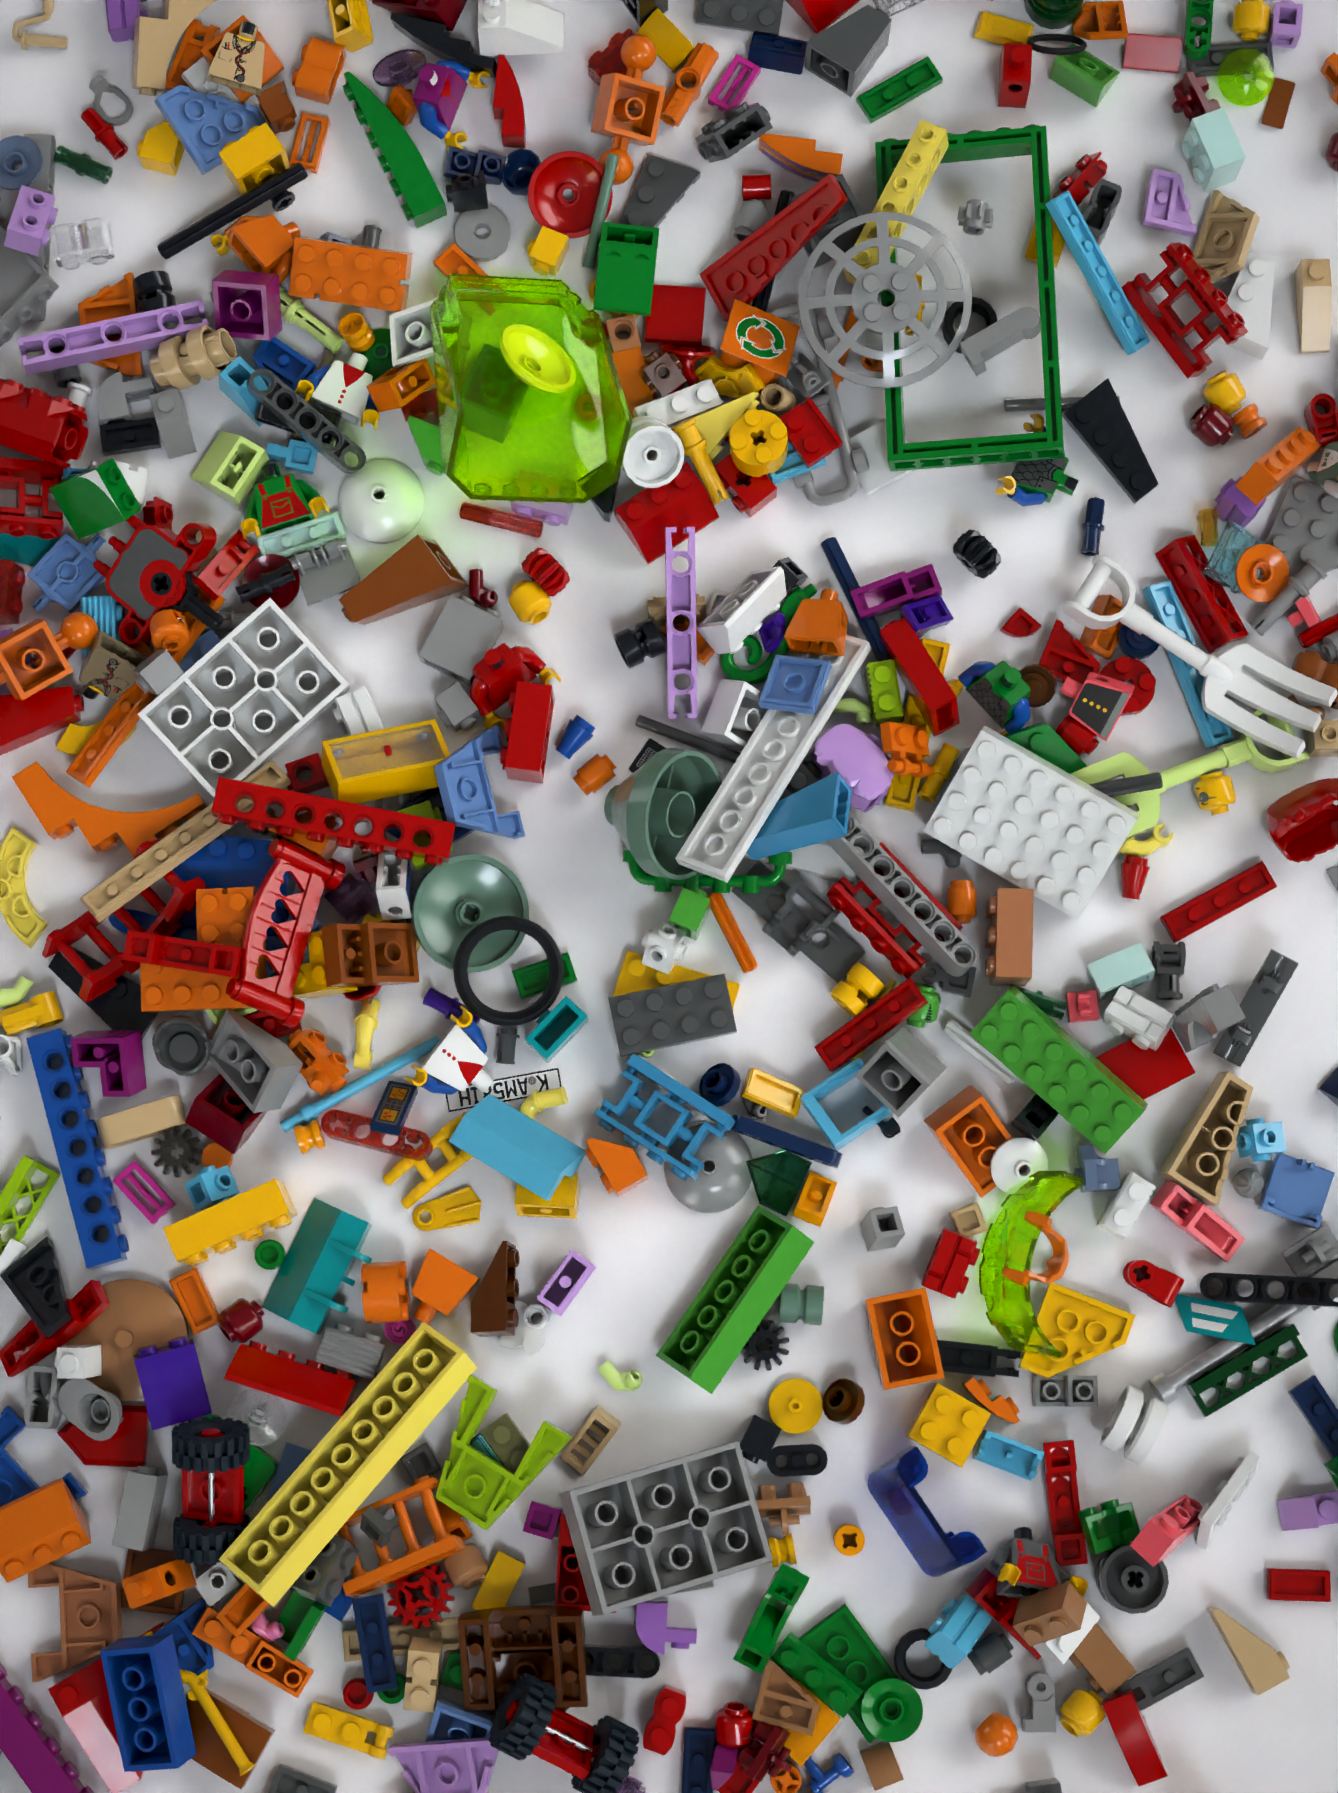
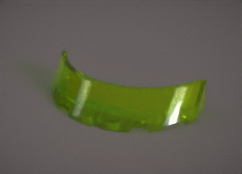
M1038 1171L1029 1176L1031 1180L1024 1184L1015 1194H1009L1001 1204L1003 1210L995 1224L990 1223L981 1251L982 1261L979 1265L980 1294L985 1297L988 1312H986L990 1324L995 1326L1000 1335L1006 1340L1008 1346L1015 1351L1060 1359L1061 1352L1045 1337L1036 1320L1030 1297V1281L1026 1287H1023L1002 1275L1005 1267L1024 1272V1269L1030 1271L1034 1249L1041 1230L1024 1220L1026 1212L1033 1211L1050 1217L1057 1206L1068 1195L1084 1184V1178L1066 1171Z

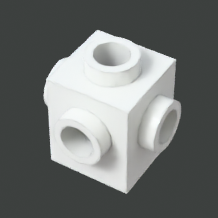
M659 921L653 931L648 930L644 936L642 946L646 948L641 964L669 975L675 964L681 961L685 955L687 945L683 943L686 932L671 924Z

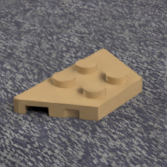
M1219 190L1213 191L1193 250V259L1198 266H1202L1208 271L1211 276V283L1243 269L1260 219L1254 211L1243 207L1234 199L1227 198ZM1185 274V277H1184L1183 282H1184L1185 280H1190V279L1187 277L1186 274Z

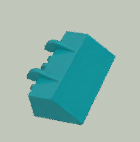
M314 1198L262 1307L315 1334H320L332 1308L343 1313H347L349 1309L336 1302L344 1283L354 1286L355 1280L348 1278V1275L356 1258L366 1263H371L372 1258L360 1253L372 1225Z

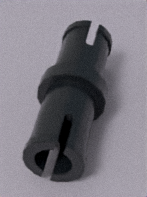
M287 563L285 566L267 574L262 572L258 574V578L235 587L238 595H241V602L245 604L265 593L267 595L273 594L272 590L296 581L293 572L285 575L291 572L290 565Z

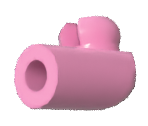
M265 1611L251 1624L252 1630L267 1642H276L285 1632L282 1623L277 1621L271 1623L265 1618Z

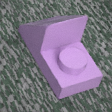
M1338 1491L1277 1500L1282 1531L1319 1528L1322 1525L1338 1523Z

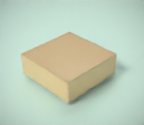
M978 1202L949 1212L955 1231L971 1237L988 1230Z

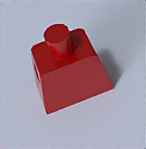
M1011 43L1003 45L999 59L997 107L1026 108L1031 84L1032 45ZM1017 84L1018 90H1011L1008 87Z

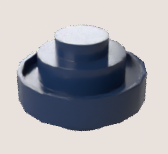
M1124 624L1118 631L1117 641L1119 648L1130 658L1139 660L1148 658L1159 647V644L1144 634L1139 635Z
M725 1063L712 1066L704 1073L700 1080L699 1095L717 1107L729 1103L739 1090L741 1082L739 1073Z

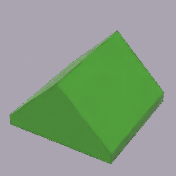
M1073 43L1067 48L1077 47V45ZM1084 50L1077 54L1057 55L1049 79L1092 106L1097 107L1120 72Z

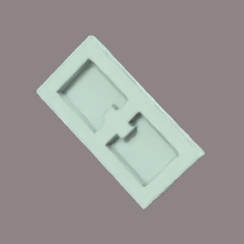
M1141 942L1089 963L1086 966L1089 972L1087 974L1093 990H1096L1099 1002L1115 996L1121 986L1132 989L1152 981L1155 969Z

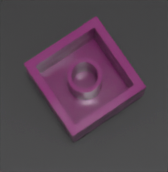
M224 270L212 280L216 330L224 328L234 338L270 341L282 330L278 274Z

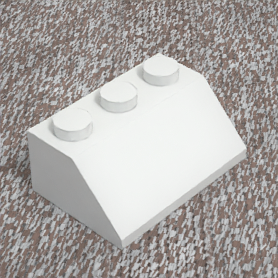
M781 566L751 571L696 628L716 654H733L744 645L743 640L761 628V621L780 608L781 600L787 595L784 570Z

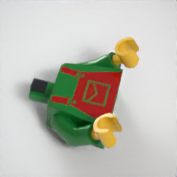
M269 464L261 469L265 481L254 485V493L248 498L244 520L240 526L244 539H247V534L250 532H255L256 536L260 537V531L264 535L314 518L317 519V513L320 510H326L329 513L330 509L318 491L303 479L296 480L292 473L281 476L278 465Z

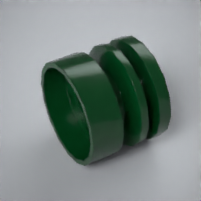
M1024 0L1026 12L1031 20L1039 26L1048 29H1060L1072 24L1080 14L1084 1Z

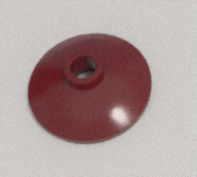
M267 554L256 558L248 565L243 574L242 585L258 578V574L262 572L267 574L285 566L287 563L292 570L285 575L293 572L296 581L272 590L273 594L267 595L265 593L250 600L249 602L259 608L265 601L271 598L280 609H283L294 601L300 589V576L298 570H294L289 559L276 554Z

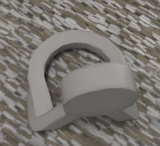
M101 75L91 81L89 88L95 94L92 107L104 122L112 126H120L128 122L133 114V105L124 92L118 87L108 86V81ZM103 92L114 93L125 102L127 109L123 116L113 119L105 114L100 106Z

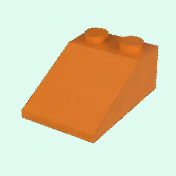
M969 1085L923 1121L982 1198L997 1186L990 1172L992 1156L1003 1142L1012 1137L983 1095L972 1085Z

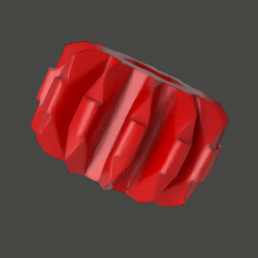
M537 547L533 552L531 551L521 563L523 571L532 581H536L548 596L554 597L558 592L560 593L570 581L569 575L564 568L543 548Z

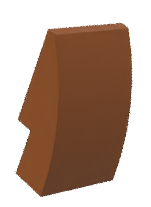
M336 923L322 927L327 987L382 986L419 982L416 938L412 923Z
M205 1688L249 1761L257 1765L275 1729L250 1716L251 1713ZM188 1699L186 1704L196 1749V1755L191 1759L227 1782L242 1789L254 1768L240 1776L239 1767L198 1700L192 1701Z

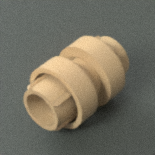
M203 325L188 331L186 339L181 336H175L161 342L158 353L150 357V368L155 380L161 387L166 388L172 385L174 388L182 391L198 385L201 377L205 380L218 377L219 373L228 366V363L237 358V351L234 341L227 330L220 328L214 331L210 326Z

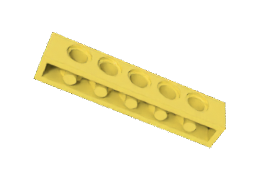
M920 120L872 213L895 212L909 216L913 215L949 147L946 129ZM888 220L889 237L901 238L908 223ZM876 221L866 222L855 245L871 238H877ZM890 246V257L895 249V246ZM878 247L864 250L852 259L866 270L868 267L879 263ZM844 269L846 280L854 284L856 278Z

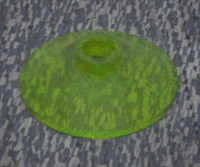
M1250 48L1232 52L1223 60L1218 71V86L1222 95L1229 102L1238 106H1252L1261 102L1271 91L1274 82V70L1269 59L1260 51ZM1245 71L1252 73L1253 78L1251 81L1244 79Z

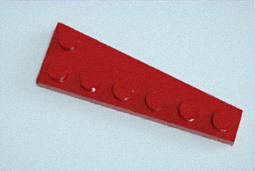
M827 175L699 274L725 322L729 320L735 299L749 304L848 200L834 175Z

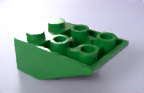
M603 222L593 310L650 316L659 228Z

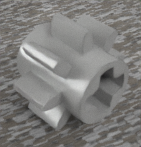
M969 200L966 207H959L958 225L963 226V231L966 234L982 235L985 227L992 228L993 209H988V204L983 200Z

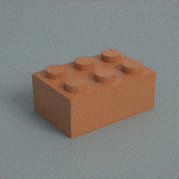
M997 888L994 895L990 896L989 901L986 903V918L991 919V925H989V930H986L985 946L986 948H991L988 959L985 960V977H990V985L1026 986L1032 978L1034 889Z

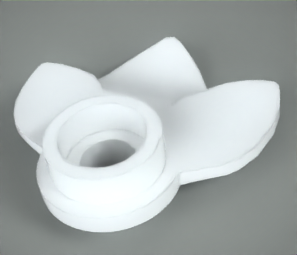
M517 1300L515 1301V1309L518 1311L519 1322L518 1326L515 1327V1336H501L499 1345L509 1349L523 1346L525 1353L531 1356L537 1353L544 1345L545 1331L551 1325L552 1314L548 1307L543 1304L534 1303L528 1306L524 1302ZM536 1315H542L540 1323H533V1318Z

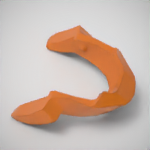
M1027 1211L1024 1220L1040 1229L1050 1240L1053 1247V1257L1046 1261L1048 1269L1044 1273L1035 1274L1027 1269L1021 1272L1005 1267L1002 1275L1023 1287H1026L1031 1280L1049 1284L1060 1279L1067 1268L1069 1261L1067 1243L1060 1234L1051 1228L1052 1220L1048 1216Z

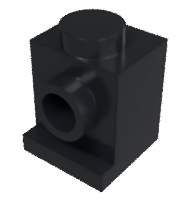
M478 170V176H458L455 179H451V185H446L447 201L453 202L454 212L488 209L484 170Z

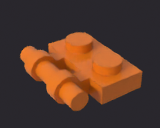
M896 722L880 724L883 753L891 754V760L887 764L889 771H893L901 776L911 774L916 778H924L933 774L932 765L923 761V757L929 756V738L926 727Z

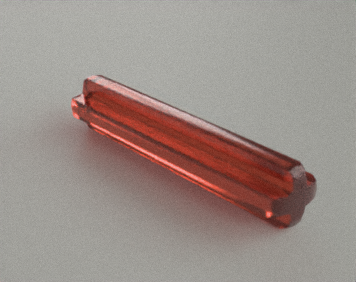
M467 502L462 503L459 512L462 519L536 538L542 535L544 527L542 521Z

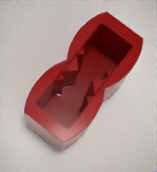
M667 1684L661 1687L655 1698L654 1715L645 1726L643 1735V1747L661 1755H666L671 1749L675 1740L676 1724L681 1720L686 1708L685 1691Z

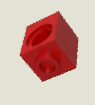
M319 753L285 764L288 772L286 776L291 782L287 786L289 791L294 790V792L308 794L329 786ZM303 770L312 771V777L307 782L298 781V775Z

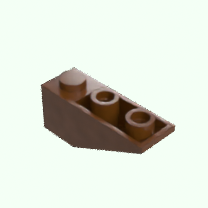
M502 1241L471 1302V1333L479 1337L515 1336V1327L518 1326L519 1322L518 1311L515 1309V1297L519 1295V1283L515 1279L516 1267L519 1266L520 1256L516 1246L508 1241Z

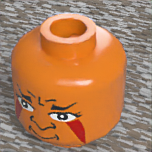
M164 609L152 616L149 629L151 641L155 648L164 649L167 652H176L187 645L189 641L188 623L181 612L173 609Z

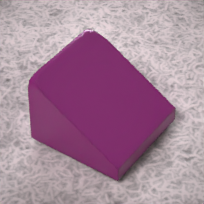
M721 1745L715 1747L710 1767L712 1790H718L733 1775L738 1748Z

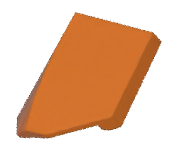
M1123 1L1085 2L1082 6V11L1073 23V35L1087 40L1128 39Z

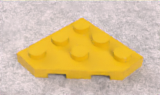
M1053 1282L1049 1283L1018 1368L1047 1379L1126 1344L1136 1315Z

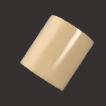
M777 384L767 385L760 395L761 404L766 409L780 415L794 408L796 404L793 392ZM781 394L780 402L775 405L776 397Z

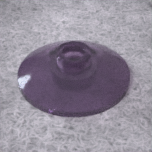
M414 49L394 52L378 62L373 70V78L378 85L384 87L407 85L418 77L420 69L427 64L426 57L421 51Z

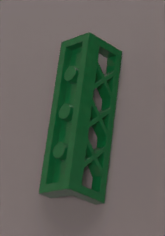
M1285 1325L1255 1343L1256 1345L1248 1347L1188 1384L1186 1388L1203 1416L1207 1417L1306 1358L1308 1354L1297 1338L1300 1333L1295 1325ZM1289 1340L1298 1352L1297 1355L1288 1360L1277 1357L1279 1346ZM1261 1357L1271 1359L1269 1370L1263 1375L1251 1372L1253 1362ZM1276 1361L1283 1362L1282 1364L1275 1367ZM1236 1372L1245 1374L1242 1388L1238 1390L1226 1388L1229 1376ZM1250 1376L1257 1377V1379L1249 1383ZM1211 1387L1219 1389L1217 1402L1207 1408L1199 1394ZM1224 1391H1227V1392L1232 1393V1394L1226 1396L1225 1398H1223V1396H1224Z

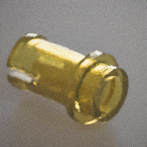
M1216 509L1200 510L1199 516H1197V521H1200V544L1203 547L1220 544L1217 523L1220 515L1217 514Z

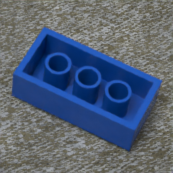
M173 1634L119 1638L102 1649L100 1654L124 1772L176 1769L181 1767L196 1755V1749Z

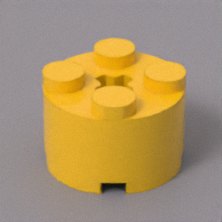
M750 409L734 422L730 430L729 441L730 453L735 466L744 474L752 477H762V475L778 471L784 464L788 453L787 428L782 420L771 412Z

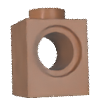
M616 314L610 320H606V329L612 353L639 346L642 352L633 314ZM624 331L628 332L630 337L622 340L617 338L616 335Z

